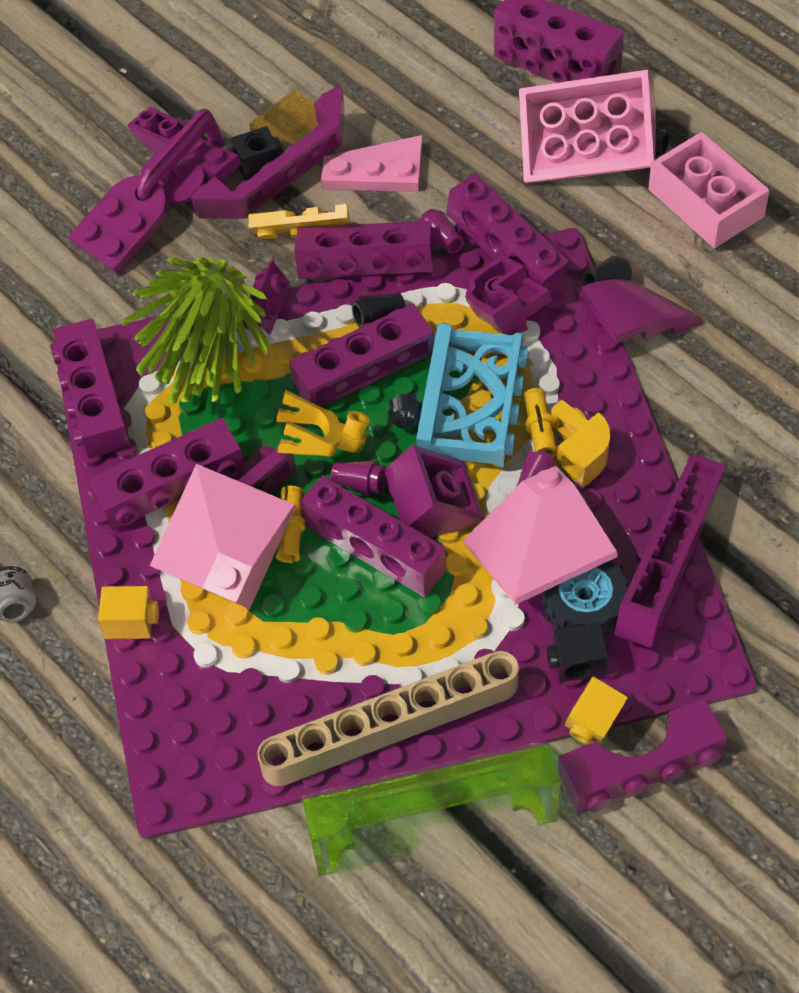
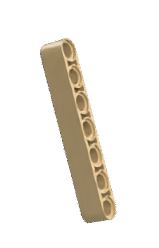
M493 652L271 736L261 743L257 752L262 776L271 785H287L508 700L514 696L518 688V662L508 652ZM505 673L509 677L506 679H496L492 675ZM463 686L473 689L469 693H459L455 691L457 688ZM426 700L436 703L428 708L419 705V703ZM390 714L399 717L393 722L382 720L384 716ZM353 728L362 731L357 736L352 737L344 734ZM312 743L324 744L323 748L317 751L306 749ZM276 757L286 758V761L281 765L274 766L268 764Z

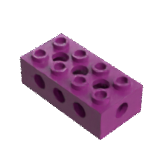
M502 0L494 9V57L555 83L621 74L624 31L547 0Z

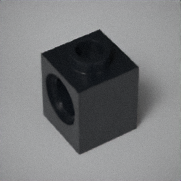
M267 126L231 138L233 153L239 156L241 162L239 170L244 180H249L261 171L265 164L273 162L284 153L279 138H273Z
M600 623L553 630L552 645H547L546 650L550 669L557 668L559 682L606 676L608 655Z

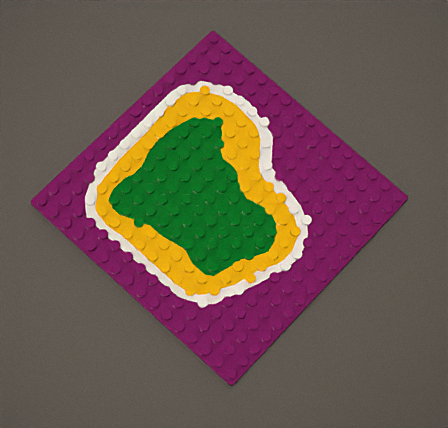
M576 228L542 234L547 241L569 260L563 284L550 293L552 301L526 318L528 330L522 333V346L528 347L526 368L519 367L518 375H524L522 396H515L514 404H519L517 426L511 425L509 432L515 434L513 455H506L504 468L497 467V464L464 462L484 518H486L516 488L528 452H534L532 436L528 433L525 424L528 416L523 394L527 390L532 388H542L545 390L549 414H551L552 407L561 400L572 408L575 407L582 411L588 421L599 412L607 421L610 429L608 460L604 470L584 488L580 487L565 473L563 474L574 483L616 549L618 557L612 559L615 566L621 568L622 575L627 579L628 589L678 482L623 342L615 345L581 297V287L584 286L582 275L586 270L592 269L593 264L580 231ZM482 248L434 257L433 272L344 276L288 288L272 333L268 334L262 326H259L269 340L267 355L261 351L251 331L244 328L255 357V362L252 366L236 329L237 359L242 390L239 393H235L233 379H228L224 348L219 398L215 402L211 401L213 387L210 384L207 386L206 382L208 368L200 394L195 395L192 392L190 401L181 402L188 376L187 372L177 402L170 403L168 401L182 356L169 384H165L163 380L159 382L155 378L167 352L163 354L152 373H148V366L142 376L138 374L136 370L138 364L154 346L171 320L143 348L142 344L135 341V335L156 317L133 321L125 326L119 324L97 329L131 447L88 458L85 446L77 447L72 426L77 425L78 422L76 417L70 419L64 398L71 397L69 390L62 391L99 607L102 587L148 586L152 601L158 602V623L152 624L151 638L105 639L135 819L141 838L151 839L572 737L569 733L571 729L566 727L565 723L591 678L559 682L557 668L550 669L546 647L547 645H552L554 628L552 623L547 621L545 617V609L542 607L543 592L515 605L464 544V539L477 526L430 537L446 549V571L425 598L305 527L300 537L299 561L293 560V563L281 562L276 559L275 552L249 610L150 566L180 499L172 502L164 509L155 510L137 518L136 521L129 525L120 526L112 530L88 479L97 473L222 417L241 449L243 461H246L264 445H268L275 450L279 446L281 439L292 440L295 443L301 442L302 440L299 438L284 435V428L287 422H276L280 408L293 412L300 410L297 407L282 404L286 390L302 398L292 383L289 361L304 352H310L327 344L334 338H340L357 330L359 327L354 321L351 306L352 302L357 301L359 296L401 293L405 301V307L413 303L434 331V342L438 323L452 325V329L507 335L477 317L466 301L465 293L469 287L468 279L494 260ZM461 350L472 356L476 353V351ZM488 353L481 360L485 364L490 357L498 356V360L494 364L501 367L507 364L508 357L505 354ZM432 355L323 406L322 408L332 411L337 416L339 423H346L347 415L350 411L361 412L370 418V423L365 432L367 440L362 452L352 453L337 449L336 453L331 457L293 454L296 472L270 495L281 499V489L283 487L287 488L288 493V486H297L305 491V496L321 476L331 480V470L335 462L378 461L380 465L388 467L412 445L417 446L416 438L419 423L410 430L399 428L392 422L387 411L390 410V399L406 394H416L418 402L423 404ZM62 363L57 364L58 371L63 370ZM463 368L462 374L454 370L449 375L453 378H460L467 370ZM475 375L465 386L452 391H444V394L450 395L461 402L465 408L466 416L486 405L494 397L488 387ZM508 376L500 379L504 384L505 388L507 386ZM452 408L445 409L442 412L444 416H451L454 413V420L459 418L457 412ZM503 410L494 417L500 422ZM537 416L540 431L543 432L540 416ZM294 423L321 437H325L318 425ZM475 429L468 432L474 442L490 444L496 438V433L493 430H485L483 432L485 440L476 435ZM553 431L555 445L558 449V446L565 440ZM460 434V435H456V436H452V437H446V438H444V439L462 440L461 434ZM388 481L383 494H375L373 497L340 485L398 519L399 515L393 497L389 492ZM699 538L652 648L614 635L615 628L611 634L603 635L608 655L606 676L595 678L628 697L610 728L667 715L672 710L703 698L707 700L708 704L750 695L755 691L756 681ZM579 594V597H580L581 599H583V600H588V599H589V598H587V597H584L582 594ZM493 652H508L518 662V688L514 696L508 700L287 785H271L262 776L257 752L261 743L271 736ZM505 673L492 675L496 679H506L509 677ZM463 686L457 688L455 691L459 693H469L473 689ZM429 700L419 703L421 707L425 708L436 704ZM390 714L384 716L382 720L393 722L399 717ZM353 728L344 734L352 737L357 736L362 731ZM312 743L306 749L317 751L323 748L324 744ZM276 757L268 764L274 766L281 765L286 761V758Z

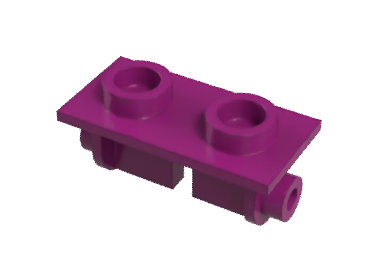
M273 260L269 261L267 269H263L256 274L253 288L265 294L267 300L260 299L252 294L249 295L265 312V317L259 315L261 323H256L262 326L268 334L272 333L290 283ZM243 319V320H242V323H243L244 328H246V329L249 330L247 324L245 323V321H244V319Z

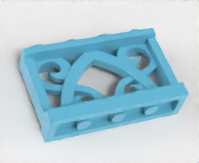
M438 323L416 438L418 447L458 460L497 464V467L504 468L506 455H513L515 434L509 433L510 426H517L519 404H514L515 396L521 397L523 391L524 375H518L519 367L526 368L528 347L522 346V333H515L514 336L452 329V325ZM461 350L476 351V353L472 356ZM488 353L505 354L508 357L507 364L501 367L494 364L498 360V356L490 357L485 364L481 360ZM463 368L467 370L460 378H453L449 375L454 370L459 371L460 374H462ZM475 375L488 387L494 397L486 405L466 416L465 408L461 402L450 395L444 394V391H452L465 386ZM508 376L507 386L505 388L504 384L500 379ZM452 408L457 412L459 418L454 420V413L451 416H444L442 412L445 409ZM503 410L500 422L494 417ZM475 429L476 435L485 440L483 432L485 430H493L496 433V438L490 444L474 442L468 432ZM460 434L462 440L444 439Z

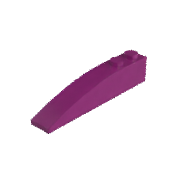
M694 454L690 455L621 602L614 635L652 648L699 539L724 475L726 465Z

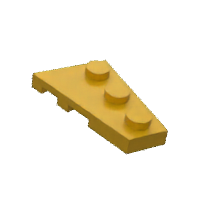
M347 204L335 205V212L330 213L326 210H321L319 207L306 208V211H303L301 216H295V213L292 211L249 214V229L253 235L257 234L259 239H275L277 234L290 233V237L296 238L297 229L300 227L351 225Z

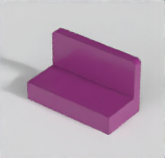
M264 445L244 461L245 468L239 470L232 479L271 494L296 472L293 454L278 453V447L273 450L268 445Z

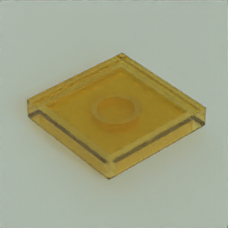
M292 90L249 124L250 131L267 126L273 138H279L284 153L289 146L298 143L310 134L314 127L319 125L316 120L314 102L296 90Z

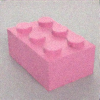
M703 132L651 162L648 190L714 249L765 217L770 190Z

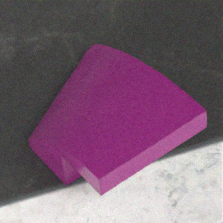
M602 280L581 287L582 299L615 345L639 334L645 340L667 330L676 335L702 322V317L631 280Z

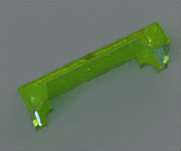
M535 742L302 795L318 875L324 876L339 872L338 860L340 855L346 849H354L351 829L508 794L513 812L521 809L531 812L535 816L538 826L556 822L558 819L561 781L550 744Z

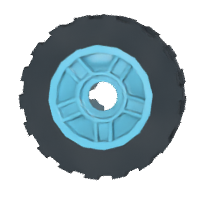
M610 560L544 591L542 607L545 609L547 621L552 623L554 629L600 623L603 635L611 634L612 630L616 627L620 605L628 586L627 579L622 575L621 568L615 566L613 561ZM579 594H582L584 597H587L589 599L583 600L579 597Z

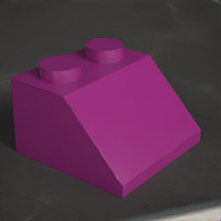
M412 445L384 469L389 484V492L393 497L399 515L398 519L429 538L477 526L485 519L465 462Z

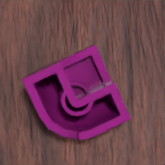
M503 254L478 270L468 279L469 287L465 293L466 301L477 317L507 335H515V333L527 331L526 318L552 301L549 289L527 278L525 267Z

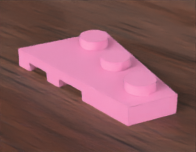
M422 135L324 156L321 175L322 189L418 192L423 146Z

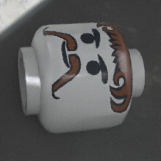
M1 567L0 620L17 622L32 612L37 603L33 581L29 573L20 567Z

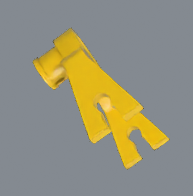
M287 390L285 391L282 404L297 407L300 410L293 412L280 408L276 422H287L284 428V435L299 438L302 441L295 443L292 440L281 439L277 449L278 453L331 457L336 453L337 449L352 453L362 452L367 440L365 432L370 423V418L367 415L357 411L348 412L346 423H339L337 416L332 411L311 403ZM294 423L318 425L325 437H321Z

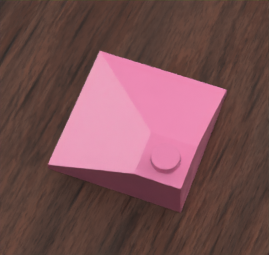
M196 464L150 566L250 610L296 505Z
M556 466L542 470L537 475L523 480L464 539L466 548L515 605L618 557L616 549L574 483Z

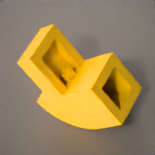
M561 400L552 407L551 416L555 422L553 431L565 440L558 446L556 467L580 487L584 488L604 470L607 464L610 443L609 425L599 412L588 421L582 411L575 407L572 408Z

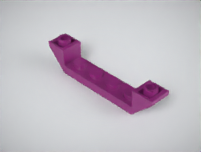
M337 85L329 92L323 93L314 102L316 120L319 125L314 127L310 134L298 143L289 146L286 152L273 162L265 164L261 171L249 180L241 182L236 190L232 192L216 176L206 184L200 185L190 195L195 215L198 218L245 219L249 214L255 212L324 159V156L331 154L339 148L343 140L345 112L343 88Z

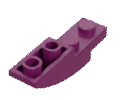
M149 107L128 124V128L143 144L156 153L166 148L187 123ZM202 138L185 155V157L202 168L205 180H211L216 176L222 182L241 166L237 154Z

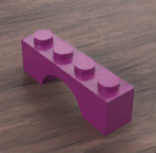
M703 698L668 713L664 741L655 750L645 755L636 757L620 756L606 750L596 741L559 755L557 773L577 813L579 814L588 809L591 812L602 810L613 799L623 795H627V797L639 795L650 784L660 780L670 782L681 777L687 769L697 765L708 767L719 761L724 753L727 736L707 700Z

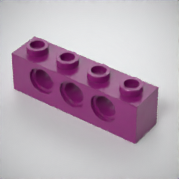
M475 172L449 191L446 214L494 260L503 254L523 265L527 278L549 289L550 293L563 284L569 260Z
M412 221L300 227L297 229L294 248L298 278L433 272L434 241L432 222Z
M412 303L402 309H396L389 315L372 323H366L357 330L340 338H334L327 344L310 352H304L289 361L292 383L303 399L323 407L432 355L434 331Z
M94 319L52 329L56 343L50 344L55 365L62 363L63 370L57 371L62 391L69 390L71 396L64 398L70 419L76 417L78 422L77 425L72 426L77 447L84 445L88 458L131 447Z
M222 417L97 473L88 479L113 530L120 526L129 525L136 521L137 518L152 511L164 509L172 502L179 500L196 464L230 478L234 477L239 470L244 469L245 465L241 449Z
M324 476L319 478L300 501L305 527L424 598L446 571V549L443 545Z

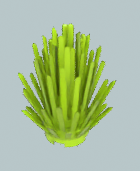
M196 257L197 260L188 262L178 258L167 259L171 264L184 267L185 269L158 271L156 275L163 276V278L149 281L147 284L152 286L136 289L133 296L141 295L139 299H147L170 291V293L146 305L122 321V326H125L169 302L154 320L135 335V341L142 344V348L147 346L161 328L171 320L154 346L136 368L140 376L143 375L148 366V373H152L163 354L167 352L155 378L159 382L163 380L165 384H169L182 356L168 398L170 403L177 402L187 372L188 376L181 402L190 401L192 392L195 395L200 394L207 368V386L210 384L213 387L211 401L215 402L219 398L224 348L228 379H233L235 393H239L242 390L237 359L236 329L250 365L252 366L255 362V357L242 323L243 319L259 348L267 355L269 340L256 323H261L259 315L265 317V312L247 295V292L260 299L267 300L263 292L247 285L244 280L247 276L239 272L232 264L231 267L227 266L228 261L220 259L219 262L214 261L215 258Z

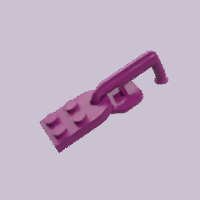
M208 109L199 110L166 148L157 151L141 169V176H131L116 183L68 236L70 241L113 273L119 275L163 225L169 213V206L187 203L191 200L190 195L200 185L204 184V171L199 165L185 157V155L205 133L208 136V142L220 147L225 145L226 140L222 136L220 127L213 114Z

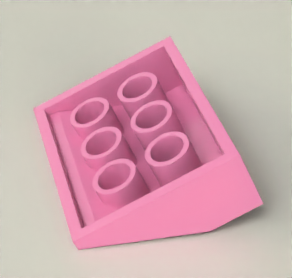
M648 70L519 89L525 184L651 168V162L655 160L656 109L654 82Z

